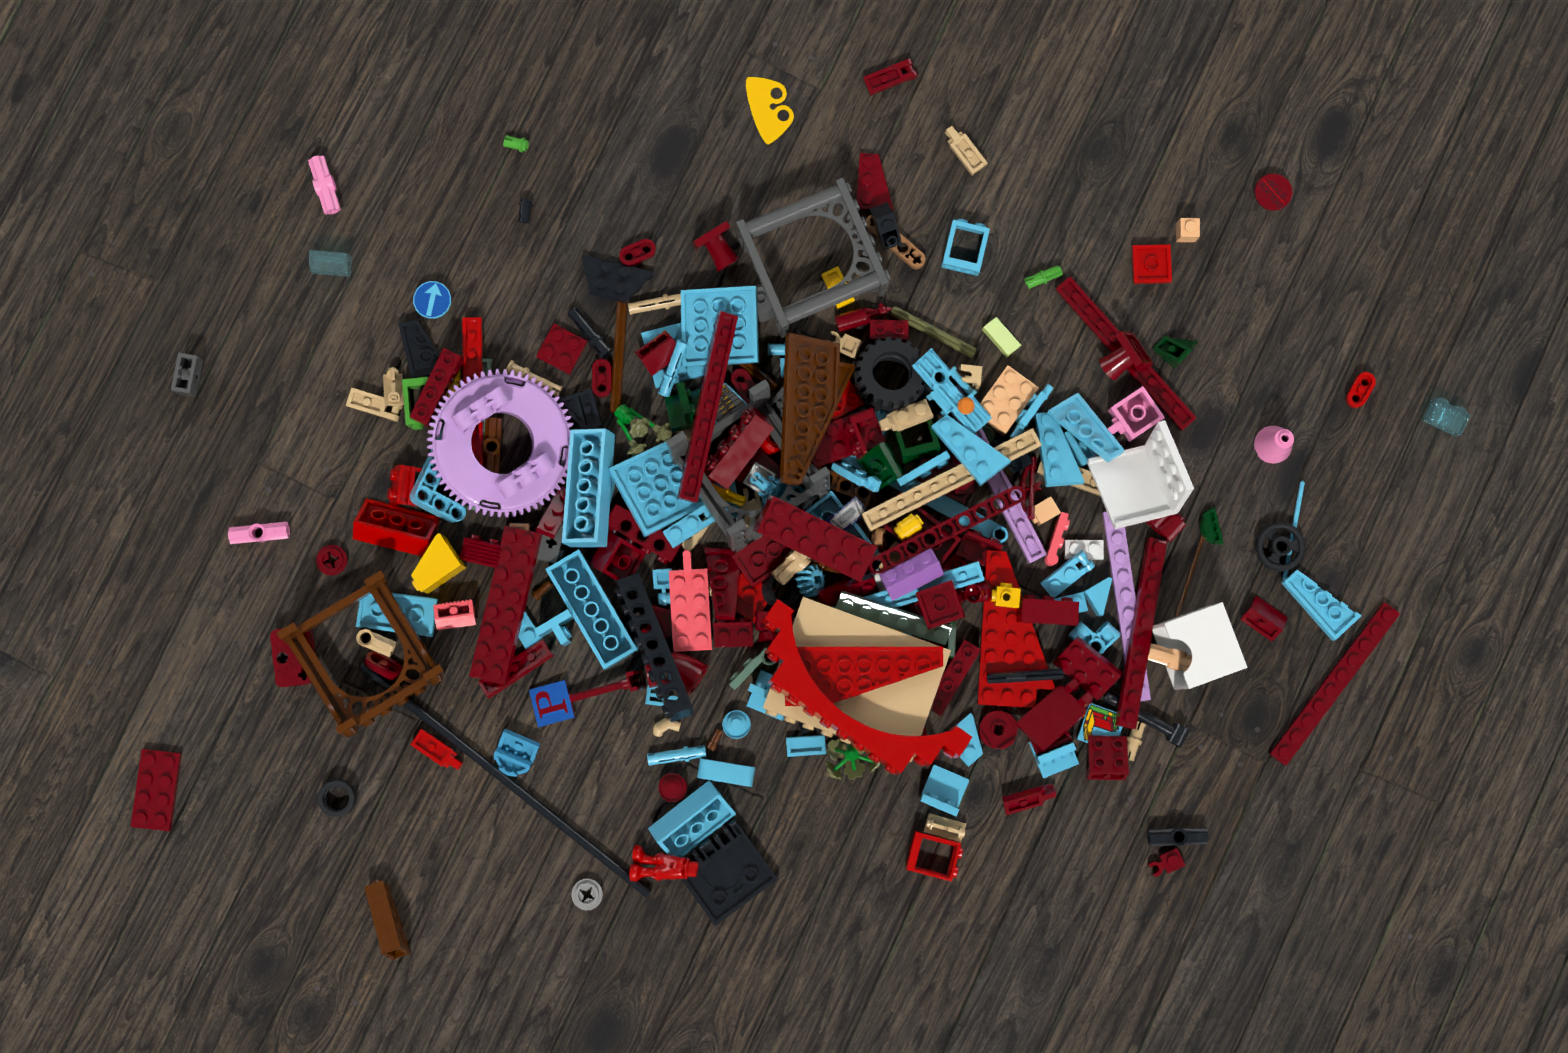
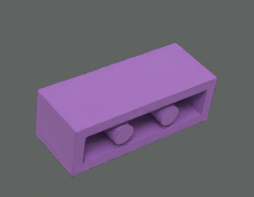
M931 548L879 574L892 601L944 575L941 565Z

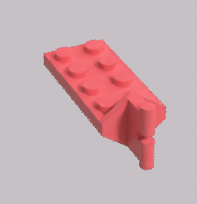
M685 550L683 552L684 570L669 571L673 652L712 650L708 569H692V553Z

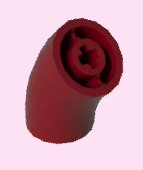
M671 652L689 696L697 688L709 666L693 657ZM657 662V663H655L654 665H656V666H662V665H664V663H663V662ZM646 665L645 667L649 688L656 687L655 682L651 683L648 675V671H650L648 665ZM663 679L661 682L666 684L669 683L671 680Z

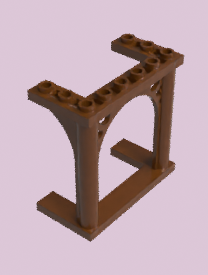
M381 570L365 579L366 585L307 621L298 626L293 622L276 632L280 640L291 648L338 726L335 729L342 737L346 736L349 738L358 732L357 728L364 725L367 727L375 722V717L380 714L382 717L392 712L391 707L396 704L402 706L409 701V696L414 693L416 696L426 691L425 687L431 683L433 686L443 680L442 676L445 675L440 664H435L394 598ZM372 594L401 641L404 651V664L399 678L389 689L375 696L357 697L343 692L332 682L303 634ZM413 658V663L417 662L418 665H409V659ZM415 669L420 673V677L416 680H411L406 677V671ZM402 681H406V682L412 684V685H404V688H401V687H400V683H401ZM390 693L391 696L386 698L385 694ZM345 698L350 699L347 709L344 706L346 703L343 702ZM360 701L363 705L362 712L359 715H354L352 713V706L355 702ZM369 701H373L375 703L374 707L371 705L369 711H367L366 704Z

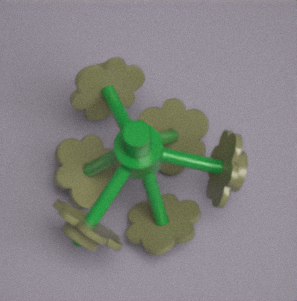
M839 739L828 742L826 753L830 755L831 760L835 761L838 758H842L845 754V758L836 766L828 761L825 762L827 766L826 771L832 778L842 779V773L839 768L844 764L846 768H844L843 772L847 774L850 780L862 777L866 766L860 763L858 759L869 762L868 767L871 773L880 766V762L875 763L868 757L859 755L865 751L862 750L860 752L851 744L847 743L848 749L846 750V745Z

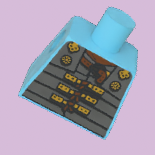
M726 383L723 384L715 424L747 405Z

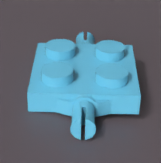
M1047 384L1039 395H1033L1026 405L1028 407L1027 411L1023 409L1015 420L1017 425L1010 435L1011 438L1025 431L1024 428L1054 389L1051 385Z

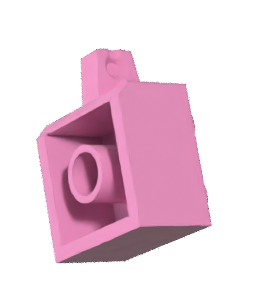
M1142 386L1108 410L1113 418L1111 421L1114 424L1108 430L1112 435L1119 431L1130 442L1165 417Z

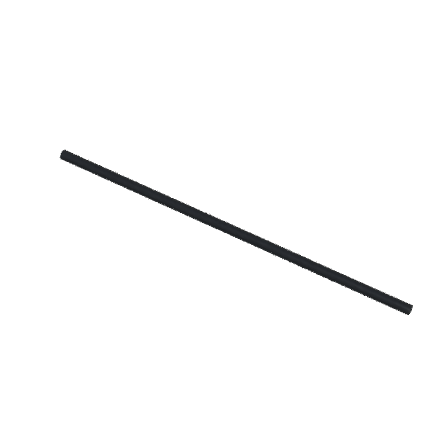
M365 662L358 668L385 691L393 685L385 677L369 669ZM408 697L409 701L403 704L406 708L645 898L652 890L640 880L636 882L630 881L629 871Z

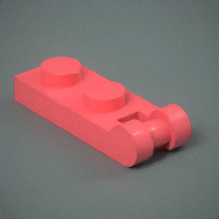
M1064 512L1058 514L1046 552L1047 555H1045L1044 562L1048 566H1053L1058 562L1056 553L1058 548H1062L1064 542L1062 534L1064 530L1067 531L1070 520L1067 519L1069 514Z

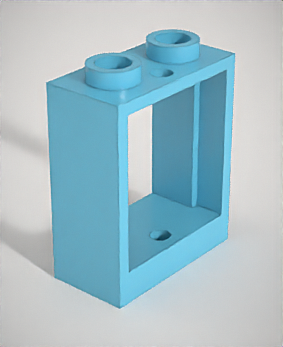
M964 219L953 220L941 267L978 276L990 228H986V225L981 223L969 224ZM956 228L983 235L976 263L949 257Z

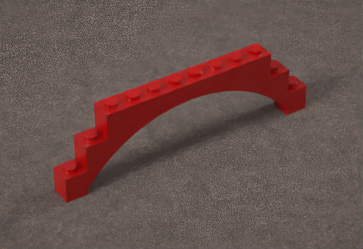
M777 599L762 620L765 623V628L771 632H777V635L765 651L771 661L781 663L768 681V684L771 685L770 688L778 694L783 693L791 704L800 705L804 708V713L810 717H813V715L817 717L822 726L834 729L836 731L835 734L843 740L848 739L856 750L860 752L862 750L869 754V759L875 763H882L885 766L884 769L893 775L895 773L897 775L902 773L912 757H914V762L923 767L924 765H931L941 749H943V754L949 758L961 756L971 741L972 736L958 726L952 727L948 732L927 736L891 734L858 722L830 702L814 683L801 660L792 627L791 614L794 610Z

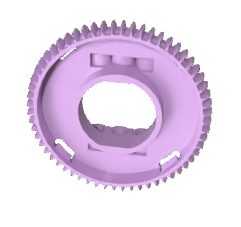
M496 369L495 375H492L491 370H488V376H485L482 371L480 372V378L473 374L474 380L466 377V384L461 380L459 382L460 388L454 385L455 392L448 390L447 393L450 397L443 396L442 398L445 403H438L441 410L435 408L434 411L438 416H431L435 423H429L433 430L427 431L428 434L432 435V437L427 438V441L432 442V445L427 446V449H432V452L427 455L434 458L429 463L436 465L432 471L438 470L439 472L435 478L441 477L443 479L439 482V485L445 483L447 486L444 488V491L450 489L449 496L454 494L457 496L455 502L462 499L461 506L468 503V510L474 506L476 507L475 513L482 509V515L490 511V517L493 516L494 512H497V517H501L502 512H504L505 517H508L509 512L514 517L517 510L520 515H523L524 508L528 513L531 512L530 506L538 509L536 503L543 506L544 502L542 499L550 501L548 494L555 496L556 494L553 489L560 490L561 488L558 483L565 484L562 477L567 478L565 471L568 468L569 427L573 426V423H567L571 416L565 417L564 414L568 410L560 408L564 403L558 404L556 402L560 397L553 398L554 391L548 393L549 386L547 385L542 388V381L535 384V377L530 381L528 380L529 374L522 378L521 372L514 376V370H511L509 375H507L506 369L503 370L502 374ZM506 382L517 383L520 385L523 384L524 386L521 387L514 384H507ZM495 413H505L518 418L527 427L531 436L532 448L527 462L509 474H497L485 469L476 460L472 451L471 439L474 428ZM443 419L445 425L443 428L442 439L436 440L440 437V430L442 426V422H440V420ZM565 446V448H564V450H563V457H562V460H561V464H562V465H560V464H559V461H560V457H561L562 447ZM481 500L497 502L501 505V508H498V505L488 504L482 502L480 505L479 503Z

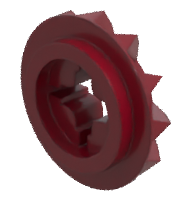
M325 546L317 554V567L326 575H338L344 571L348 564L347 555L339 546ZM330 554L334 558H339L335 561L334 566L331 563H325L330 560Z

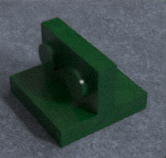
M684 382L676 383L679 394L664 398L672 432L693 427L701 389L690 391L689 388L685 389Z
M882 442L861 459L857 460L861 469L867 472V476H876L882 481L879 491L905 475L888 443Z

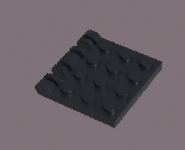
M735 819L728 824L737 837H734L725 825L722 828L723 832L731 841L725 845L717 833L713 834L712 836L721 849L717 850L709 838L698 846L706 857L704 861L697 851L693 849L691 851L692 856L699 863L697 877L681 879L715 926L778 880L775 873Z

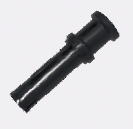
M577 307L568 312L567 315L587 338L589 347L597 352L598 358H607L614 349L606 344L603 340L604 337L592 328Z

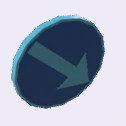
M428 281L416 289L413 304L421 316L428 319H436L443 316L449 310L451 295L443 284L437 281Z

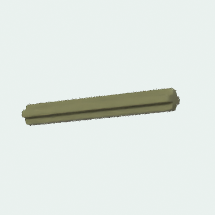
M894 306L890 312L892 317L898 320H908L909 326L970 358L976 352L975 347L897 306Z

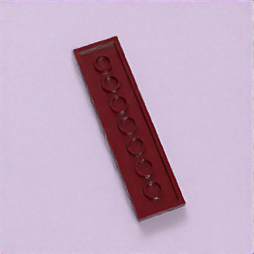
M508 526L504 527L500 544L502 548H499L501 552H499L500 556H498V565L494 569L469 677L507 685L543 534Z

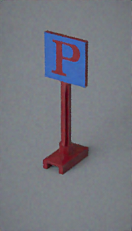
M642 670L627 672L626 678L621 679L619 682L574 694L569 693L566 680L530 689L529 693L538 727L575 718L572 703L619 689H630V692L646 689V685H639L640 680L637 675L642 674Z

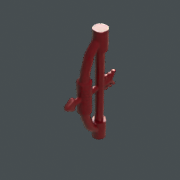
M1030 457L1032 464L1024 469L1021 481L1019 482V486L1025 491V498L1021 502V506L1030 520L1035 519L1034 491L1041 490L1040 484L1042 483L1041 481L1034 483L1036 457ZM1030 470V487H1027L1026 478ZM1027 491H1029V506H1028V507L1026 506V501H1025V500H1026V496H1027Z

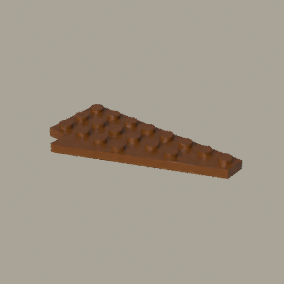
M793 333L786 334L780 483L796 486L802 483L853 374L855 365L840 362L839 343Z

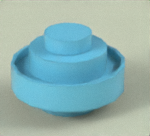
M735 710L729 712L724 717L722 726L727 736L739 739L748 734L751 722L747 714Z

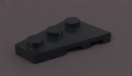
M418 320L399 323L398 326L411 378L430 376L440 355L435 350Z

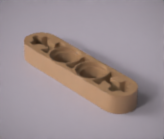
M869 215L866 219L867 229L879 239L875 227L870 226L872 217ZM899 233L901 243H905L908 246V250L904 253L899 252L897 246L890 248V250L911 268H922L925 264V255ZM911 249L913 250L912 255L915 258H917L918 256L921 258L920 264L918 262L914 264V259L910 255L909 258H906V256L910 253Z

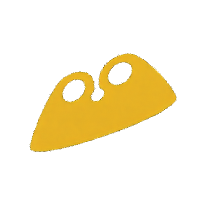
M748 77L746 79V91L750 109L762 139L766 144H770L787 130L794 119L792 109L786 105L777 106L774 110L770 108L772 103L779 104L783 102L787 92L784 85L779 82L765 78ZM773 88H780L783 93L782 97L779 99L772 98L771 90ZM781 110L788 111L789 119L780 121L777 116L778 112Z

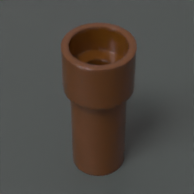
M548 580L545 581L532 595L538 601L552 584Z
M716 729L706 748L715 751L723 732Z

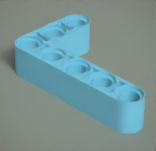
M445 423L443 424L440 430V437L436 440L442 439L443 428ZM428 456L410 493L411 502L447 522L461 521L466 515L465 508L461 504L435 491L441 477L435 478L439 472L438 470L432 471L436 465L429 463L434 458ZM427 474L432 477V483L427 482ZM419 491L424 494L423 500H420L418 497ZM436 500L441 503L440 509H437L435 506ZM452 509L457 511V518L452 516Z

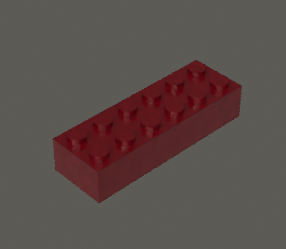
M769 495L752 530L859 582L862 581L877 549V546Z

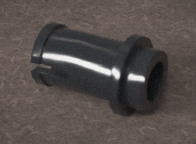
M521 199L518 202L520 208L517 222L529 224L531 207H533L532 200Z

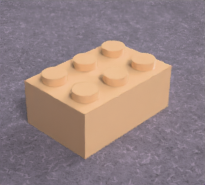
M1007 366L980 403L992 417L986 425L991 426L994 431L1004 436L1039 387L1010 366Z

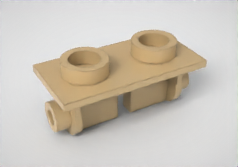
M390 367L387 374H383L384 406L404 405L403 374H399L395 367Z
M929 813L924 832L961 842L965 835L966 823Z

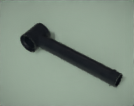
M1107 690L1103 700L1118 708L1120 696ZM1139 708V721L1167 736L1166 741L1179 748L1182 747L1190 732L1189 729L1175 722L1172 726Z

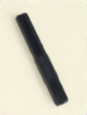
M1062 668L988 673L986 678L988 684L1063 679L1064 672Z

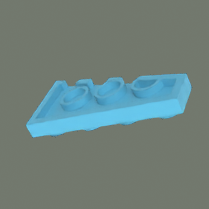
M1047 412L1035 413L1034 420L1037 437L1042 445L1039 447L1045 486L1083 484L1085 481L1060 424L1048 415Z
M945 415L931 427L980 486L1011 463L1010 459L948 415Z

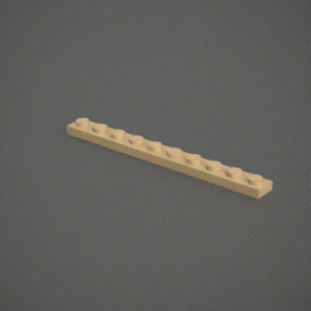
M1032 428L994 447V449L1013 461L1042 445ZM960 464L861 515L871 532L975 479Z

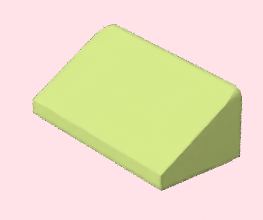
M997 317L982 328L983 332L1006 358L1021 346Z

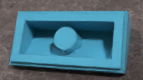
M1069 431L1064 433L1078 467L1081 468L1086 465L1088 459L1098 457L1093 450Z

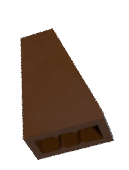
M380 879L371 881L370 885L364 888L382 955L394 960L411 954L389 885Z

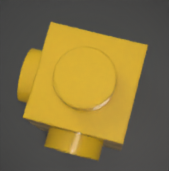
M1001 583L1000 587L995 586V590H992L991 601L994 602V606L1019 608L1021 589L1012 588V584Z

